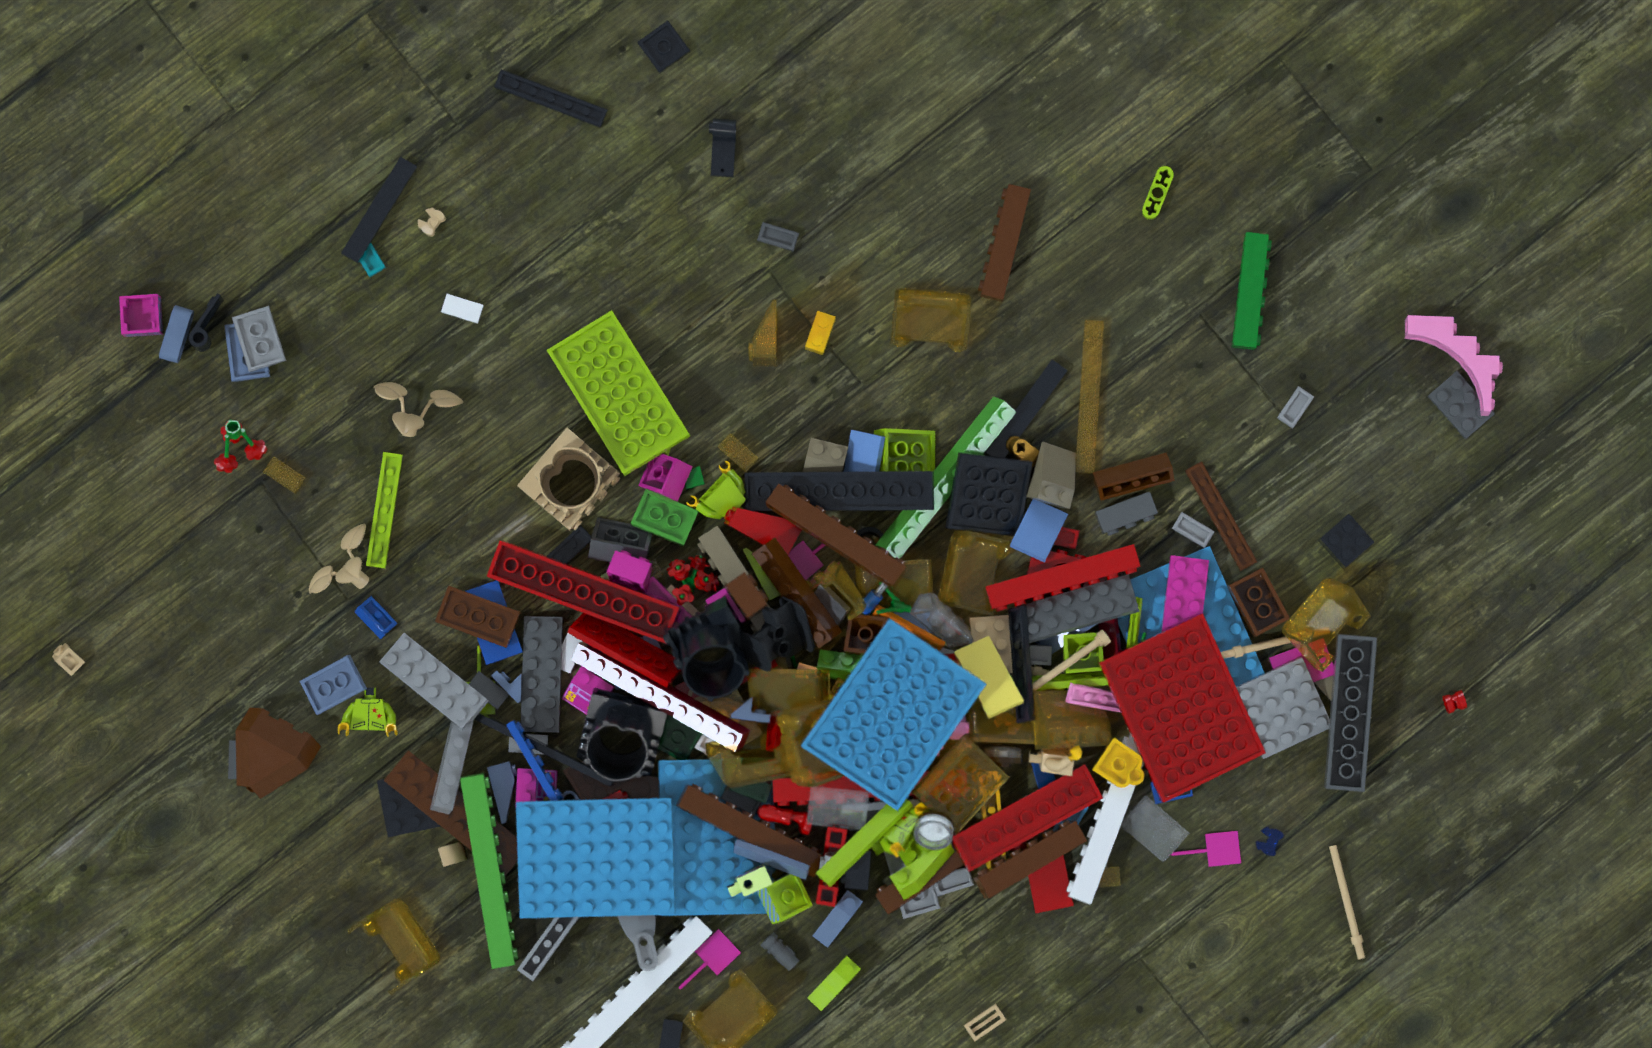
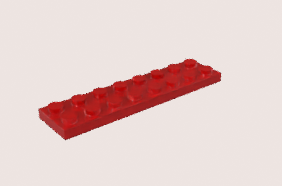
M1083 764L1073 770L1072 776L1063 775L952 836L951 840L968 872L1096 803L1103 799L1086 765Z

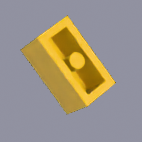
M817 310L805 345L806 350L821 355L824 354L836 320L835 316Z

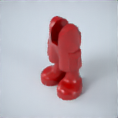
M771 804L761 805L757 810V816L764 821L777 822L783 825H790L791 821H794L798 824L800 834L809 835L813 813L793 812L792 809L778 808Z

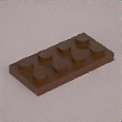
M448 586L435 622L508 648L521 612Z

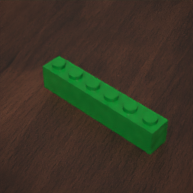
M1251 232L1244 234L1232 348L1255 350L1257 345L1260 346L1261 334H1258V328L1262 327L1263 315H1260V310L1265 305V297L1262 296V292L1267 287V278L1264 277L1265 270L1269 268V259H1266L1267 251L1271 250L1272 240H1268V234Z

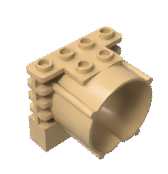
M566 428L517 486L569 531H572V529L576 531L578 526L583 523L581 519L584 515L589 516L595 509L594 504L597 500L602 501L608 494L606 490L609 486L614 487L620 480V477H618L620 472L570 429ZM569 460H577L586 464L592 470L595 478V487L592 495L585 502L578 505H565L559 502L552 495L549 486L550 479L553 476L559 475L562 472L563 464Z

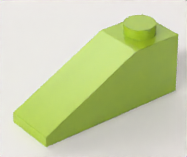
M747 548L743 549L769 601L780 597V593L753 557V552Z
M846 955L809 995L808 999L822 1011L861 968Z

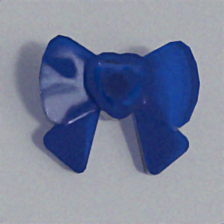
M1266 827L1261 832L1269 837L1267 843L1256 841V846L1258 850L1262 849L1264 854L1275 856V848L1278 841L1284 837V834L1277 829Z

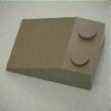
M811 438L803 472H843L848 447Z
M1042 442L1027 497L1058 508L1070 509L1075 491L1076 453Z

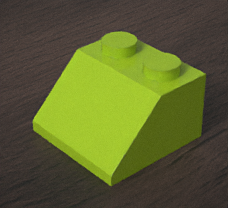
M1097 633L1063 635V661L1095 640L1094 637L1097 636ZM1098 646L1064 670V674L1102 671L1098 662L1104 660L1103 646Z

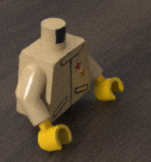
M1069 730L1065 733L1067 740H1062L1057 745L1042 744L1040 752L1030 751L1028 762L1039 763L1042 772L1072 776L1074 760H1078L1082 756L1080 746L1073 748L1070 746L1078 741L1074 730Z

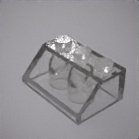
M926 593L918 596L910 614L933 635L945 641L947 647L973 643L974 640L970 627L964 623L961 617L955 615L949 606L944 605L935 594Z
M811 786L807 824L860 830L866 824L869 791Z
M1146 795L1139 800L1121 823L1123 829L1162 862L1189 835L1186 829Z

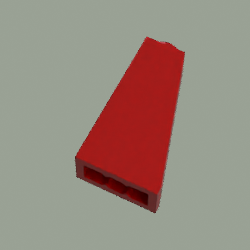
M737 507L729 509L724 516V519H726L725 525L761 545L776 538L787 555H789L802 531L785 518Z

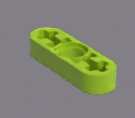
M1162 166L1156 172L1142 208V214L1146 219H1155L1160 212L1174 175L1170 167ZM1164 171H1167V175L1170 176V178H1166L1163 183L1164 185H1167V187H1164L1162 184L1155 183L1156 181L1160 183L1162 176L1159 173H1163ZM1154 188L1162 189L1163 196L1161 198L1153 196L1152 191ZM1152 201L1160 202V205L1156 203L1153 210L1156 213L1148 215V211L1145 209L1150 208Z

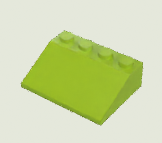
M888 428L874 430L875 435L885 437L879 472L935 470V431Z

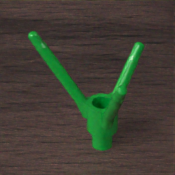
M886 588L884 591L892 598L890 607L877 610L876 613H909L911 605L900 601L899 598Z

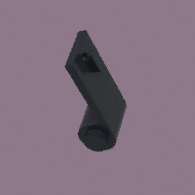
M713 118V122H709V134H713L711 176L734 177L736 119Z
M218 293L210 299L207 304L208 308L189 335L191 345L199 352L207 351L211 346V339L204 329L224 301Z

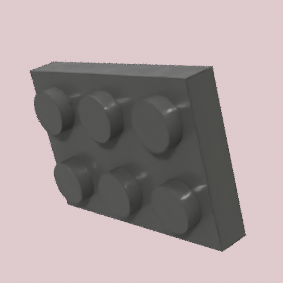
M1458 371L1427 396L1464 439H1467L1495 414L1491 410L1489 416H1481L1477 393Z

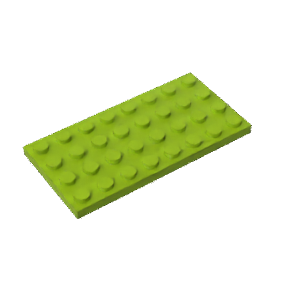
M612 310L547 349L548 354L624 476L690 437V434Z

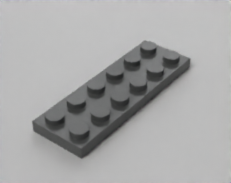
M1129 574L1021 605L1027 606L1029 643L1140 612Z
M524 616L521 725L525 732L560 733L563 617Z

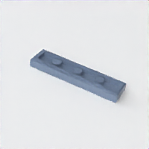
M739 839L735 842V854L802 879H807L809 865Z

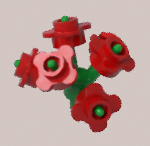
M695 555V558L689 556L688 559L691 560L690 565H685V560H672L669 564L670 567L666 569L669 576H674L676 580H682L683 582L681 587L674 588L672 594L676 596L677 604L680 606L688 601L693 602L694 595L692 593L695 591V588L709 592L710 590L716 591V587H719L720 580L717 575L714 576L713 572H710L709 575L704 573L705 567H710V564L706 563V559L703 556ZM691 567L694 568L691 578H687L689 575L688 571H690Z

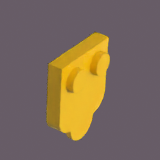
M1116 738L1111 740L1092 769L1119 788L1127 787L1129 784L1138 785L1144 780V771L1141 769V756Z

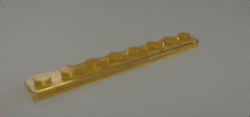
M1084 321L1075 473L1093 474L1095 470L1104 321Z

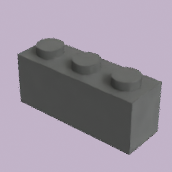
M1149 491L1096 511L1095 516L1102 534L1107 533L1108 536L1118 533V529L1124 526L1126 529L1137 526L1136 522L1143 520L1145 523L1155 519L1154 515L1158 512Z

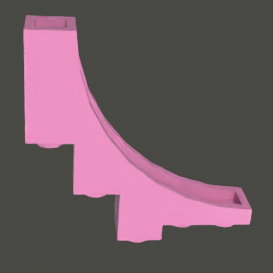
M1408 315L1405 319V339L1418 340L1434 345L1458 361L1468 373L1475 386L1479 398L1481 416H1489L1491 410H1494L1495 400L1492 399L1495 381L1492 379H1497L1503 369L1502 362H1499V356L1476 355L1480 351L1477 336H1454L1457 332V324L1454 323V317Z

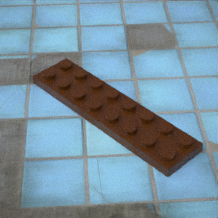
M408 750L384 781L472 851L463 793L457 789L453 810L450 814L430 810L438 773ZM496 821V826L493 829L494 834H498L500 844L496 846L497 853H501L503 864L500 865V871L504 872L506 876L518 861L517 837Z

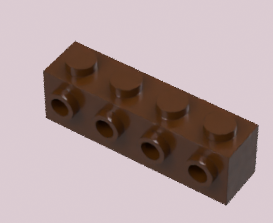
M1167 452L1093 472L1095 487L1101 501L1175 481L1173 468Z

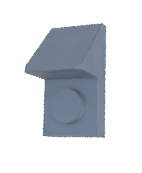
M496 671L491 675L518 704L522 702V674L511 684L508 682L511 679L503 671L501 673Z
M750 698L730 715V719L769 723L770 715H767L764 710H755L754 713H751L752 698Z

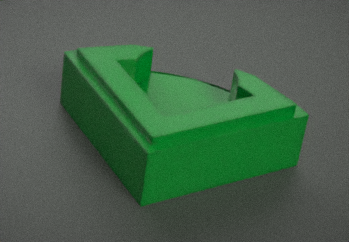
M700 466L691 470L686 481V490L705 485Z

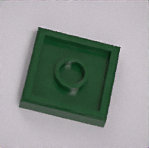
M668 715L664 723L658 749L677 760H688L702 733Z

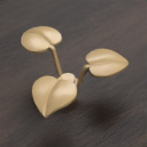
M384 382L374 386L376 394L388 400H400L401 412L394 413L392 420L401 434L407 437L416 436L417 429L424 426L423 417L432 403L439 407H452L463 403L460 397L450 391L435 390L430 393L432 399L428 401L419 417L414 414L405 413L404 398L402 396L407 395V390L402 385Z
M365 524L358 525L349 530L341 541V548L347 550L351 559L338 572L333 571L332 566H325L318 570L310 582V594L325 590L331 583L332 576H336L338 583H353L358 589H362L367 585L369 577L361 571L362 561L359 557H354L352 554V549L357 548L363 540L366 530Z

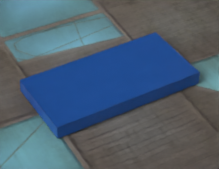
M497 580L465 591L507 607L499 581ZM515 629L508 648L477 637L486 665L523 653Z

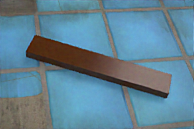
M1202 461L1185 470L1187 477L1239 570L1242 571L1255 564L1257 560Z

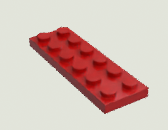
M582 613L568 629L567 633L666 688L682 671L676 668L673 661L675 659L674 656L620 626Z

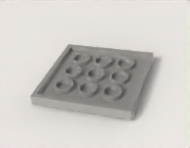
M1302 657L1236 686L1266 752L1261 755L1263 759L1329 729V716Z

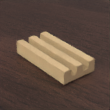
M994 1004L966 1023L964 1027L975 1042L1006 1021V1018L997 1005ZM995 1009V1014H993L992 1016L978 1024L973 1029H970L969 1026H971L972 1024H974L975 1022H977L978 1020H980L981 1018H983ZM997 1016H1000V1020H998L997 1022L983 1030L978 1035H974V1032H976L978 1029L992 1021Z

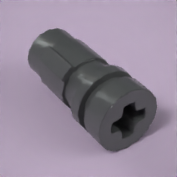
M773 931L760 945L767 949L768 954L771 953L782 966L790 971L799 960L795 956V952L788 945L785 946L782 943V939H778V935Z

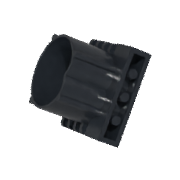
M726 596L706 605L705 611L701 613L697 611L695 616L690 618L687 616L684 618V621L680 623L677 621L670 628L668 626L665 627V634L663 635L667 646L671 645L673 648L674 664L678 670H682V676L687 687L693 693L707 698L709 702H712L713 698L724 697L734 692L741 685L744 677L749 675V670L756 667L746 658L740 638L742 633L748 632ZM708 647H724L729 649L723 657L715 661L705 662L692 657L698 651Z
M594 687L576 756L584 761V764H589L596 774L610 781H625L635 776L637 778L650 776L667 713L642 699ZM608 725L615 726L622 732L632 730L640 735L643 743L633 752L626 754L616 753L603 744L599 730Z

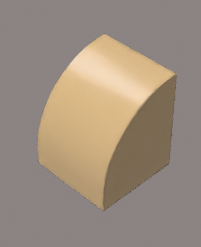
M461 842L438 848L443 867L467 860Z

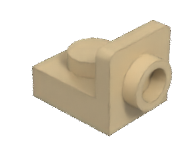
M67 643L59 645L53 652L52 657L55 662L71 676L85 663Z

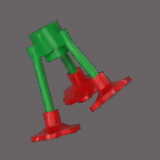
M229 420L220 430L225 441V453L215 458L214 464L218 471H225L226 473H231L233 469H236L238 462L234 455L229 454L230 442L233 444L239 443L240 438L243 437L248 442V446L244 449L248 460H260L263 454L267 452V447L263 440H251L240 422Z

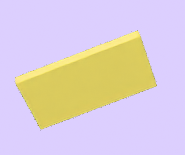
M989 636L954 651L960 666L986 682V686L977 698L988 719L1024 702Z

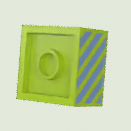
M789 873L773 880L772 885L757 891L772 924L783 922L813 906L801 878Z

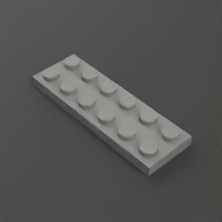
M405 633L401 635L379 661L385 668L463 731L489 702L483 695Z

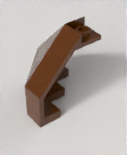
M250 707L235 730L237 786L246 787L248 791L256 793L261 799L307 770L321 746L311 734L305 731L301 734L294 730V725L281 718L276 720L270 717V712L263 708Z

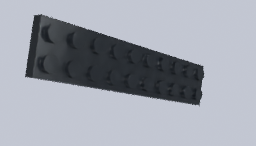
M934 471L745 473V509L750 511H772L766 506V501L778 484L791 487L794 490V494L797 496L803 495L810 501L811 505L814 507L818 505L825 511L934 510Z

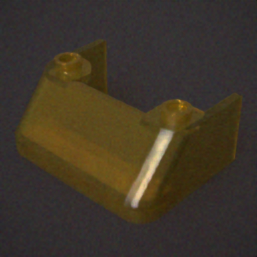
M401 899L390 901L347 930L350 934L362 927L369 936L373 937L380 934L399 962L400 966L395 970V977L399 984L389 991L390 995L440 961L438 951Z

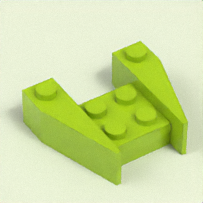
M916 835L904 855L898 852L906 867L891 875L890 878L904 900L920 891L955 852L949 840L939 846L938 844L925 842ZM879 840L871 847L876 856L884 852Z

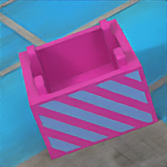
M160 295L119 296L121 335L124 337L163 335Z

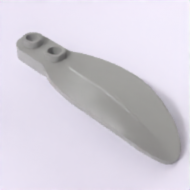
M655 915L618 916L623 931L634 944L640 968L644 971L654 970L658 963L653 941L656 924ZM645 941L647 945L641 946L640 942ZM646 959L651 960V964H645L644 961Z

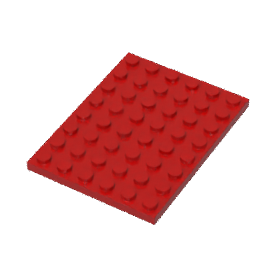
M1203 613L1098 662L1162 803L1266 753Z

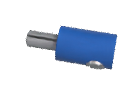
M882 582L876 590L871 589L858 605V609L863 614L870 615L883 599L881 594L887 588V585H884Z

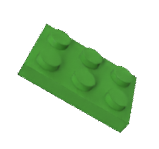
M645 489L631 525L684 547L699 511Z

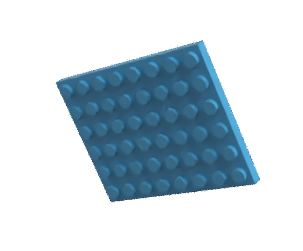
M1210 546L1185 556L1209 560L1203 615L1220 652L1230 650L1238 645H1241V647L1251 645V640ZM1169 563L1130 580L1135 597L1143 599L1138 643L1141 641L1143 632L1147 633L1146 639L1161 633ZM1130 614L1118 618V625L1126 645ZM1256 652L1246 653L1238 658L1230 657L1224 659L1235 686H1239L1264 674Z
M889 618L804 739L801 747L898 811L984 689L986 682Z
M774 759L658 760L659 798L672 797L675 915L661 916L767 914L757 891L747 896H744L741 892L731 897L727 886L737 882L736 876L762 865V863L735 854L734 845L738 838L675 805L685 786H691L692 783L703 788L701 792L707 795L710 792L720 797L736 765L739 764L772 782L760 806L766 804L775 806L772 781L774 779ZM719 798L718 801L724 804L726 803L724 800ZM736 807L735 810L741 813L743 812L741 809ZM756 812L755 816H753L752 819L759 822L760 818L757 816ZM768 822L770 824L769 827L775 830V822ZM764 865L771 881L775 880L776 869ZM746 880L743 884L748 887L752 884V881Z
M672 797L516 802L520 918L675 915Z

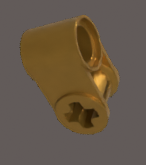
M1011 436L1007 439V450L1017 459L1032 461L1033 469L1036 465L1039 450L1018 436Z

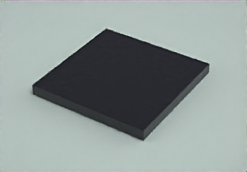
M958 452L946 528L1015 536L1023 520L1033 462Z

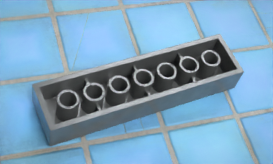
M1336 634L1324 788L1365 792L1377 637Z

